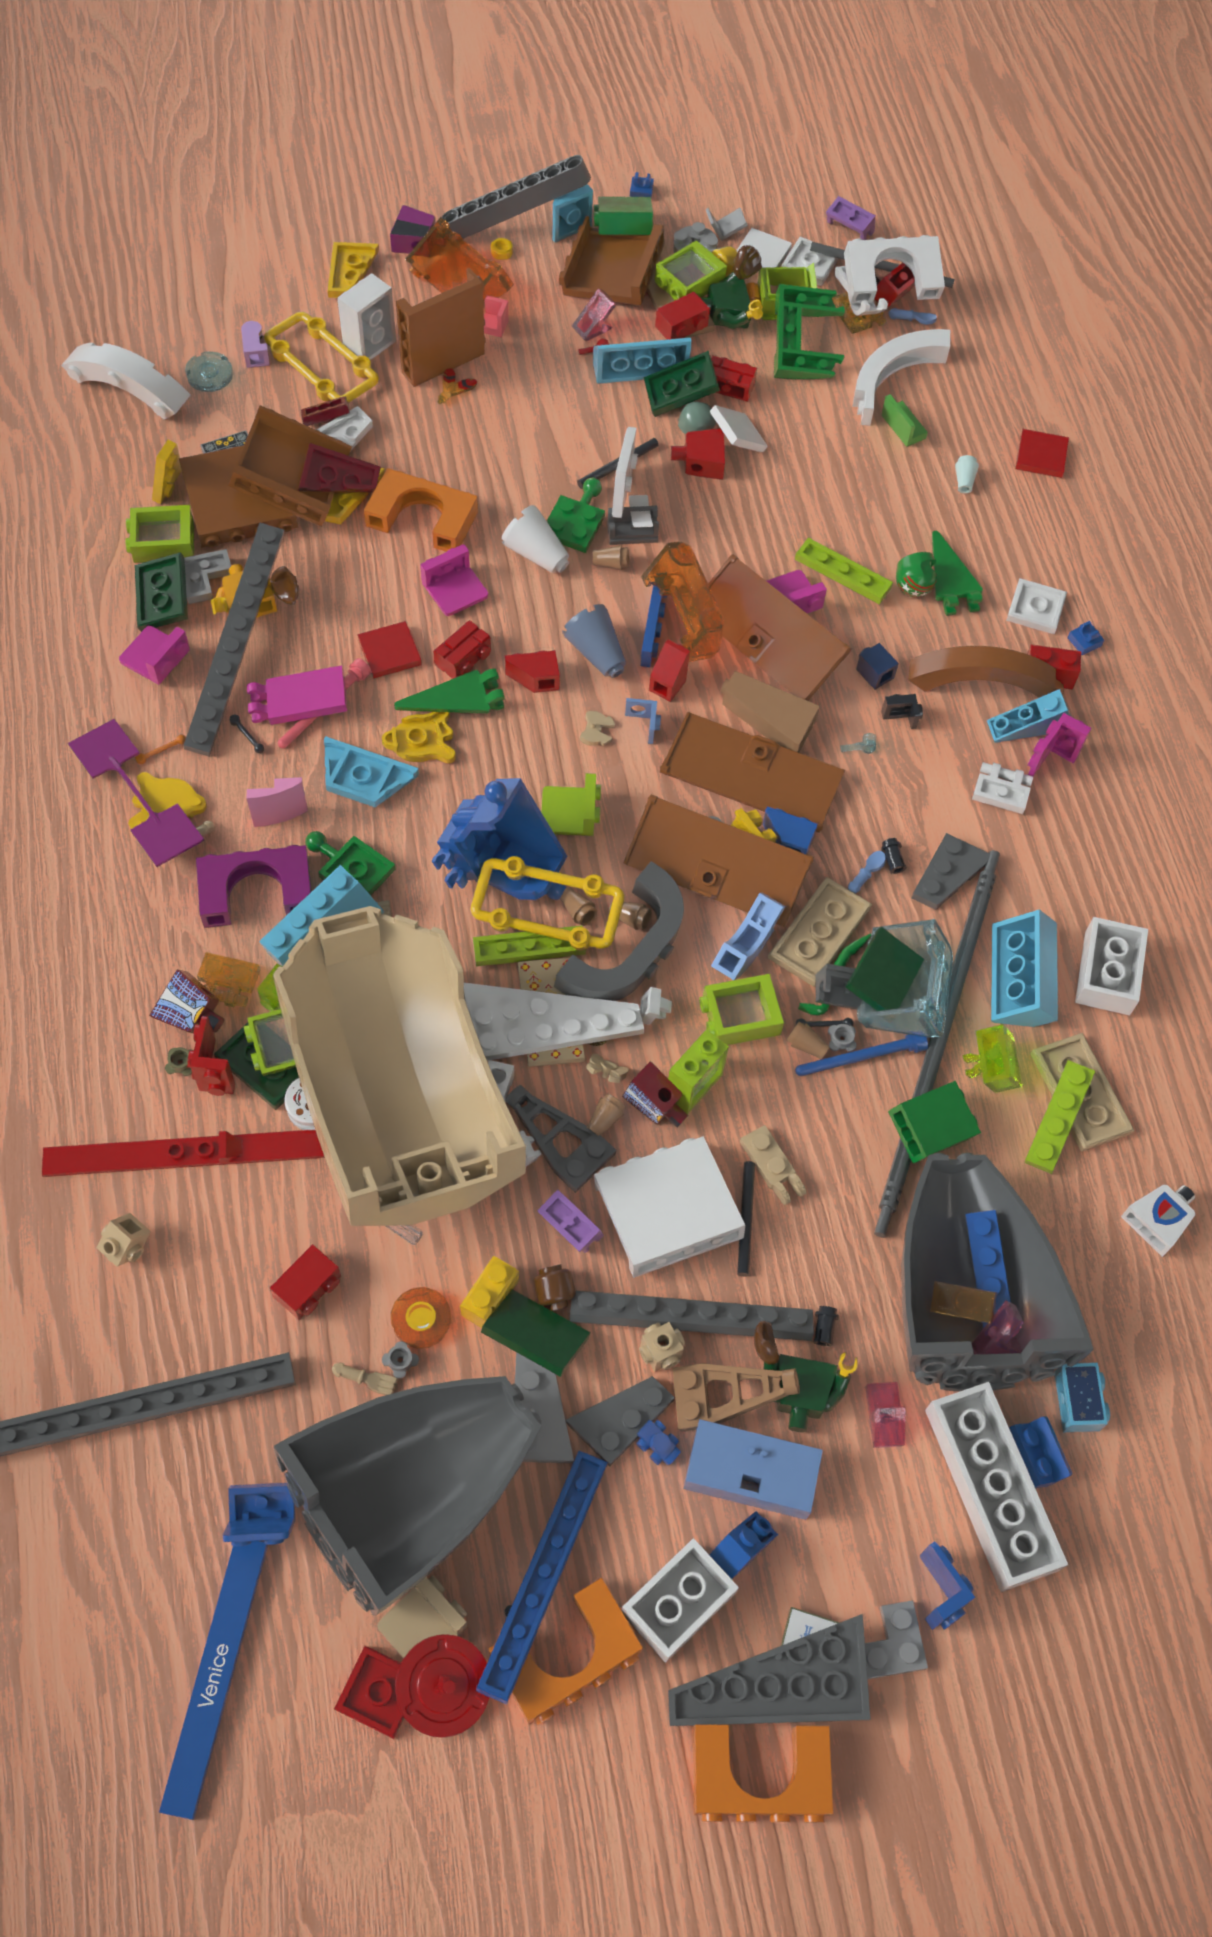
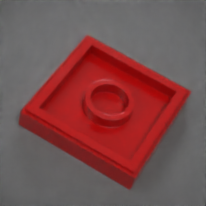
M1022 429L1015 469L1062 478L1069 437Z
M406 621L357 634L366 662L371 668L373 679L422 665L421 657Z
M365 1645L334 1710L394 1740L404 1720L395 1695L396 1675L401 1663Z

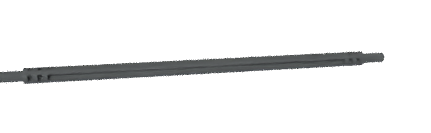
M992 850L989 852L988 862L984 871L980 873L912 1098L933 1090L995 883L996 875L994 873L1000 857V853ZM901 1138L899 1139L879 1205L881 1212L874 1234L881 1238L886 1237L892 1213H895L911 1163L910 1156Z

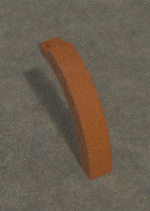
M958 646L931 651L910 659L908 680L924 692L953 682L987 680L1017 686L1039 698L1059 689L1062 695L1064 693V685L1056 680V669L1036 657L1011 649L991 646Z

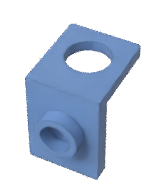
M626 698L625 716L650 718L648 744H653L654 731H660L661 715H656L657 701ZM639 705L643 706L645 710L635 711L631 707Z

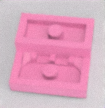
M302 777L274 779V788L247 789V802L254 827L281 823L308 811Z

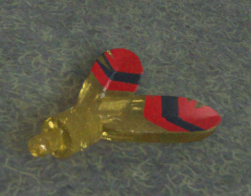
M452 368L446 369L443 374V391L438 396L439 400L437 403H446L451 396L474 389L477 385V380L468 378L455 383L456 375Z

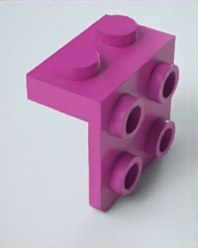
M464 544L451 548L447 552L420 564L422 584L445 616H452L488 598V591L470 568L469 550Z
M795 570L767 580L769 584L807 614L823 608L827 588L823 582L811 586L803 571Z
M147 626L119 656V661L123 666L159 685L190 651L186 632L176 627L170 635H167L152 626Z
M1063 713L1058 722L1053 720L1046 731V737L1044 739L1040 738L1033 750L1035 753L1027 766L1031 767L1028 775L1034 776L1051 751L1074 764L1085 744L1091 727Z

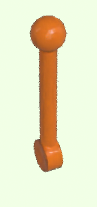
M178 735L175 740L145 754L140 753L135 756L137 764H144L147 758L177 744L183 745L186 736Z

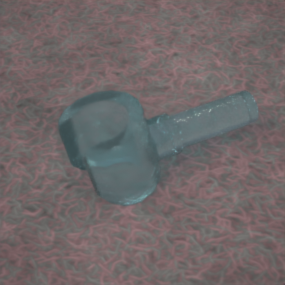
M872 733L864 734L862 742L840 746V751L862 750L864 753L871 754L876 749V735Z

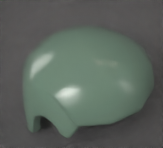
M703 402L687 404L679 416L678 427L684 434L692 431L713 429L716 420L711 415V406Z

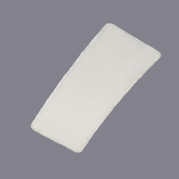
M630 495L629 506H649L648 495ZM631 511L633 527H653L650 511Z

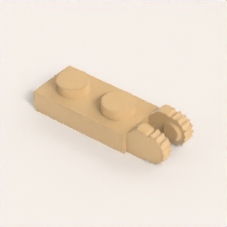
M766 1125L741 1137L740 1144L751 1161L755 1163V1167L769 1189H773L783 1205L791 1202L790 1195L782 1184L787 1180L798 1196L801 1197L806 1194V1189L801 1179L796 1175V1171Z

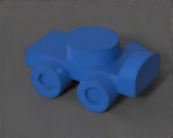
M648 1420L638 1431L637 1435L641 1439L636 1444L644 1452L649 1447L654 1451L650 1455V1459L655 1464L659 1465L663 1461L666 1465H670L681 1452L676 1447L679 1440L671 1433L669 1435L663 1433L666 1427L659 1420L655 1423Z

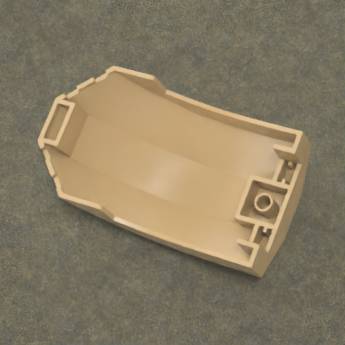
M372 906L314 920L309 926V933L303 940L300 939L288 954L289 959L283 967H278L273 977L306 1102L350 1225L395 1226L421 1223L467 1209L525 1174L526 1145L507 1108L482 1050L464 999L463 969L445 931L436 927L430 930L418 926V921L397 914L395 917L381 914V909Z

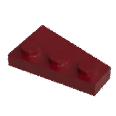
M310 443L298 491L373 493L377 486L381 467Z

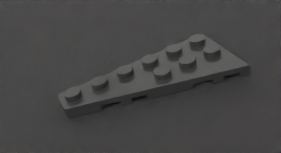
M863 1614L668 1690L670 1726L871 1720Z

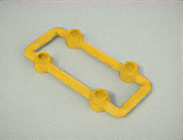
M302 311L297 312L270 328L264 334V341L271 347L272 356L278 362L287 361L316 387L317 396L323 401L346 396L348 403H350L378 384L379 376L371 368L370 359L362 355L357 356L326 329V322L323 318L311 317L308 313ZM303 321L307 324L308 333L312 338H323L352 363L353 372L357 377H368L369 379L340 396L335 392V385L332 380L320 379L290 352V345L287 341L276 340L275 337Z
M517 856L509 857L507 860L491 858L485 861L481 868L471 904V913L475 919L490 923L492 928L498 932H504L509 928L569 941L571 946L579 951L585 950L589 946L604 949L609 947L614 940L625 895L621 888L604 883V880L596 874L589 875L584 879L525 865L524 861ZM492 870L505 871L507 877L512 880H519L527 876L584 889L585 894L590 898H599L603 894L613 896L603 938L591 936L584 927H576L570 931L514 918L503 908L494 909L492 912L482 910Z

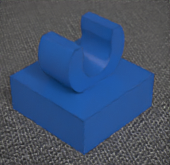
M639 172L632 176L630 197H651L652 199L654 179L651 178L650 174L647 173V178L639 177Z
M1091 621L1085 622L1079 628L1070 631L1067 637L1075 648L1081 651V655L1101 647L1104 643L1103 637L1094 628Z

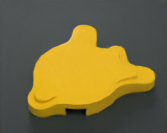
M450 712L408 715L401 719V723L396 728L393 727L382 735V745L409 762H425L436 759L451 764L456 759V752L444 743L454 737L453 730L446 724L450 718Z
M142 772L137 776V782L141 788L139 793L153 812H163L177 803L187 817L190 816V818L206 810L205 798L197 794L191 785L184 780L177 778H155L147 772ZM136 796L132 798L133 805L142 810L130 818L128 822L130 829L149 818V813Z

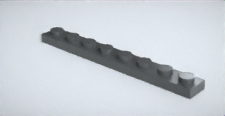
M576 1291L575 1297L571 1300V1322L648 1328L656 1323H660L662 1326L670 1322L673 1330L754 1336L758 1323L766 1321L772 1324L774 1338L812 1341L814 1334L812 1309Z

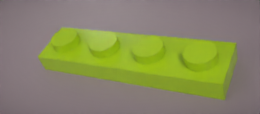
M809 537L795 555L796 561L877 604L882 602L893 585L892 581Z
M583 926L562 927L561 929L571 931L573 928ZM526 931L473 937L476 967L572 955H586V949L582 951L576 950L569 941Z
M1070 1060L1067 1061L1025 1159L1026 1164L1047 1173H1053L1093 1079L1095 1070Z

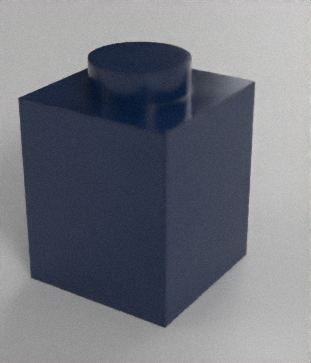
M878 643L871 648L867 647L861 651L856 670L876 690L895 678L899 663Z

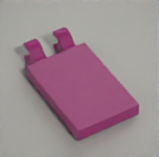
M342 665L266 679V685L256 682L247 684V693L251 694L248 713L252 714L253 723L269 719L270 724L274 725L347 711L345 677ZM267 700V705L261 704L259 702Z

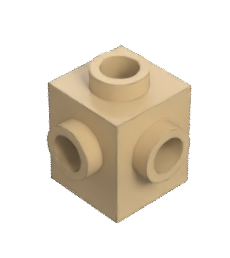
M131 1213L111 1220L101 1232L102 1238L96 1248L117 1267L127 1262H135L143 1254V1246L151 1231Z
M670 1322L662 1326L660 1323L653 1324L644 1331L645 1334L642 1335L639 1351L646 1364L650 1363L654 1372L662 1368L664 1370L670 1369L680 1362L685 1341L678 1329L673 1330ZM665 1340L667 1346H660L658 1344Z

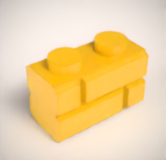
M493 1256L461 1303V1315L482 1328L491 1314L519 1282V1271Z

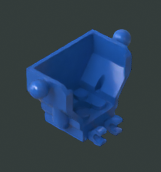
M510 778L496 779L489 782L484 790L485 795H477L474 799H463L437 841L440 850L432 859V863L437 870L443 864L448 870H451L444 880L449 888H453L454 884L457 883L460 889H463L467 885L468 880H475L478 883L484 862L491 858L507 860L509 857L517 856L524 861L525 865L559 873L568 856L522 779ZM497 869L492 870L488 885L521 900H537L544 895H547L550 899L559 900L567 888L566 885L527 876L519 880H512L507 877L505 871Z

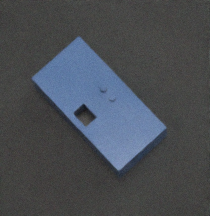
M699 1419L683 1489L806 1520L812 1510L823 1450Z

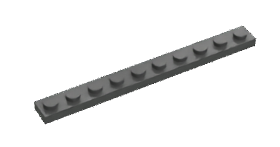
M259 523L184 742V750L210 757L284 537L283 529Z
M288 1352L0 1421V1456L294 1386L296 1383L291 1356Z

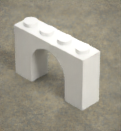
M923 235L913 238L901 236L894 239L880 237L874 240L854 239L847 243L844 258L850 304L861 303L864 300L868 303L873 302L877 292L874 266L888 259L901 261L911 269L915 279L917 300L940 299L945 284L938 236L930 237L929 235Z

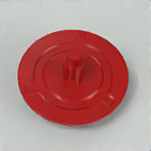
M440 1634L423 1639L408 1651L398 1668L395 1681V1695L403 1717L414 1729L428 1736L446 1738L463 1733L479 1720L487 1707L490 1697L476 1691L487 1665L484 1656L477 1647L459 1636Z

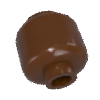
M561 1264L538 1270L539 1275L533 1280L538 1303L542 1306L550 1305L551 1311L569 1307L568 1300L573 1299L576 1295L571 1271L566 1268L562 1269Z

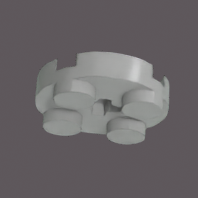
M696 222L692 226L684 227L675 232L674 253L696 240L712 252L718 247V238L711 230L705 228L703 223Z

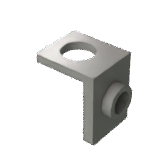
M709 208L705 209L709 221L721 241L748 226L741 208L718 221Z

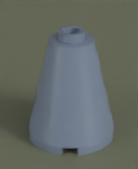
M603 604L593 605L596 610L588 612L587 609H584L572 617L564 626L567 631L562 630V634L605 677L611 676L614 678L624 671L623 667L626 665V661L607 608Z

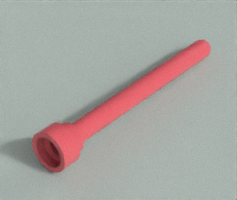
M357 658L350 664L348 674L345 676L346 690L355 681L365 680L372 673L371 668L364 660ZM318 717L299 720L278 740V746L282 749L286 748Z

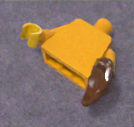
M241 564L232 565L229 568L230 575L222 578L223 586L218 589L216 597L211 600L213 615L224 611L229 614L244 570ZM286 566L277 568L269 579L257 617L277 611L274 595L288 605L296 603L299 595L298 581L296 576Z

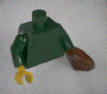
M744 245L738 250L734 260L733 272L718 283L711 284L707 297H700L710 308L709 315L714 325L725 326L730 329L748 328L751 317L760 319L763 316L761 301L754 300L750 303L744 281L762 268L760 253L751 245Z
M761 1321L756 1326L754 1346L758 1356L764 1362L763 1369L774 1371L796 1369L798 1374L800 1393L788 1395L774 1401L777 1403V1410L790 1414L789 1430L801 1433L807 1432L809 1417L820 1419L823 1412L832 1411L844 1397L851 1379L849 1373H853L857 1369L858 1358H855L852 1366H846L843 1363L846 1353L841 1354L839 1360L841 1370H837L838 1365L784 1354L779 1355L772 1324ZM782 1380L780 1381V1388H784Z

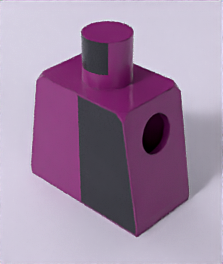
M402 205L390 232L391 252L426 255L432 243L444 245L446 240V232L436 230V219L433 215L406 205Z

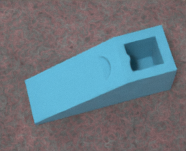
M1059 689L988 719L987 723L993 740L997 743L1047 735L1046 731L1053 720L1058 722L1063 713L1071 716V713Z

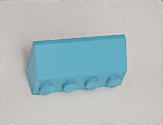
M691 338L594 346L593 366L596 382L600 384L644 380L645 376L689 359Z
M340 865L259 942L266 952L283 967L289 959L288 954L300 939L303 940L309 933V926L314 920L368 906L381 909V914L384 911L364 887Z
M1040 909L992 924L991 1021L994 1023L1036 1027L1058 1021L1057 922Z

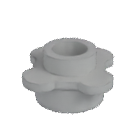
M846 1024L830 1026L828 1029V1034L831 1036L829 1048L832 1051H838L839 1049H846L849 1052L854 1051L857 1046L856 1042H854L855 1028Z
M401 1341L397 1342L388 1353L383 1355L382 1363L394 1371L393 1374L396 1378L401 1379L406 1376L407 1370L418 1365L419 1357L417 1354H412L407 1344ZM400 1357L403 1358V1362L401 1363L397 1361Z

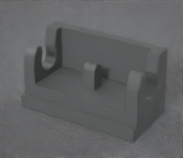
M657 506L624 507L622 518L613 517L612 508H608L610 545L658 543L659 521H657ZM631 511H650L653 527H633Z
M827 963L815 975L817 1003L862 1011L870 1009V1005L846 988L855 968Z

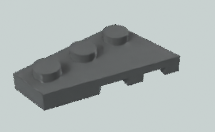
M946 833L911 898L936 910L953 896L963 884L974 878L977 872L986 866L990 853Z
M652 1376L566 1419V1424L603 1461L608 1462L607 1465L610 1467L639 1437L637 1433L648 1420L654 1422L674 1401L675 1397Z

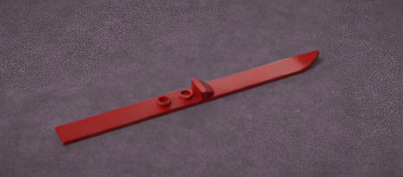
M316 1130L232 1135L227 1131H219V1136L43 1147L42 1176L325 1158Z

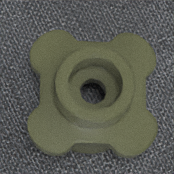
M182 1047L170 1049L168 1052V1064L165 1065L166 1072L168 1074L182 1073L184 1076L191 1075L192 1070L188 1068L187 1061L188 1054L192 1049L187 1050ZM183 1060V1063L179 1064L178 1061Z

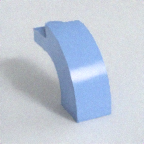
M759 893L743 923L736 933L727 942H724L711 967L732 980L739 978L767 943L774 931L773 927L785 906L766 894Z

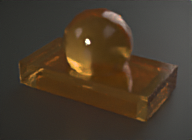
M935 1281L930 1312L993 1323L997 1292Z

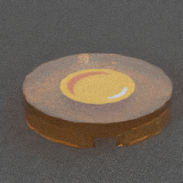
M427 1287L412 1288L402 1293L394 1302L391 1310V1326L396 1337L416 1349L429 1348L439 1343L445 1337L451 1325V1310L445 1297L438 1291Z

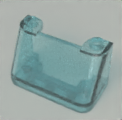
M935 919L881 926L925 960L899 1009L876 1011L866 1002L862 1001L861 1006L857 1009L859 1022L864 1027L927 1038L942 1037L945 1028L953 964L952 949L947 938ZM874 927L872 929L871 939L874 936L876 930L880 927Z

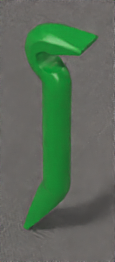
M870 933L846 946L841 951L834 965L845 967L851 956L857 953L871 939L872 934ZM800 1003L798 1009L810 1015H823L828 1011L830 1005L821 1003L822 1005L817 1006L815 1004Z

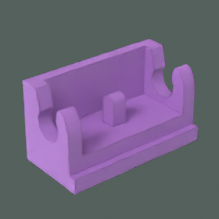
M840 196L836 198L826 211L828 223L832 225L833 221L836 220L860 233V239L866 240L867 234L871 236L875 232V215Z
M559 1190L537 1210L579 1252H588L590 1244L593 1241H599L604 1236L601 1230Z

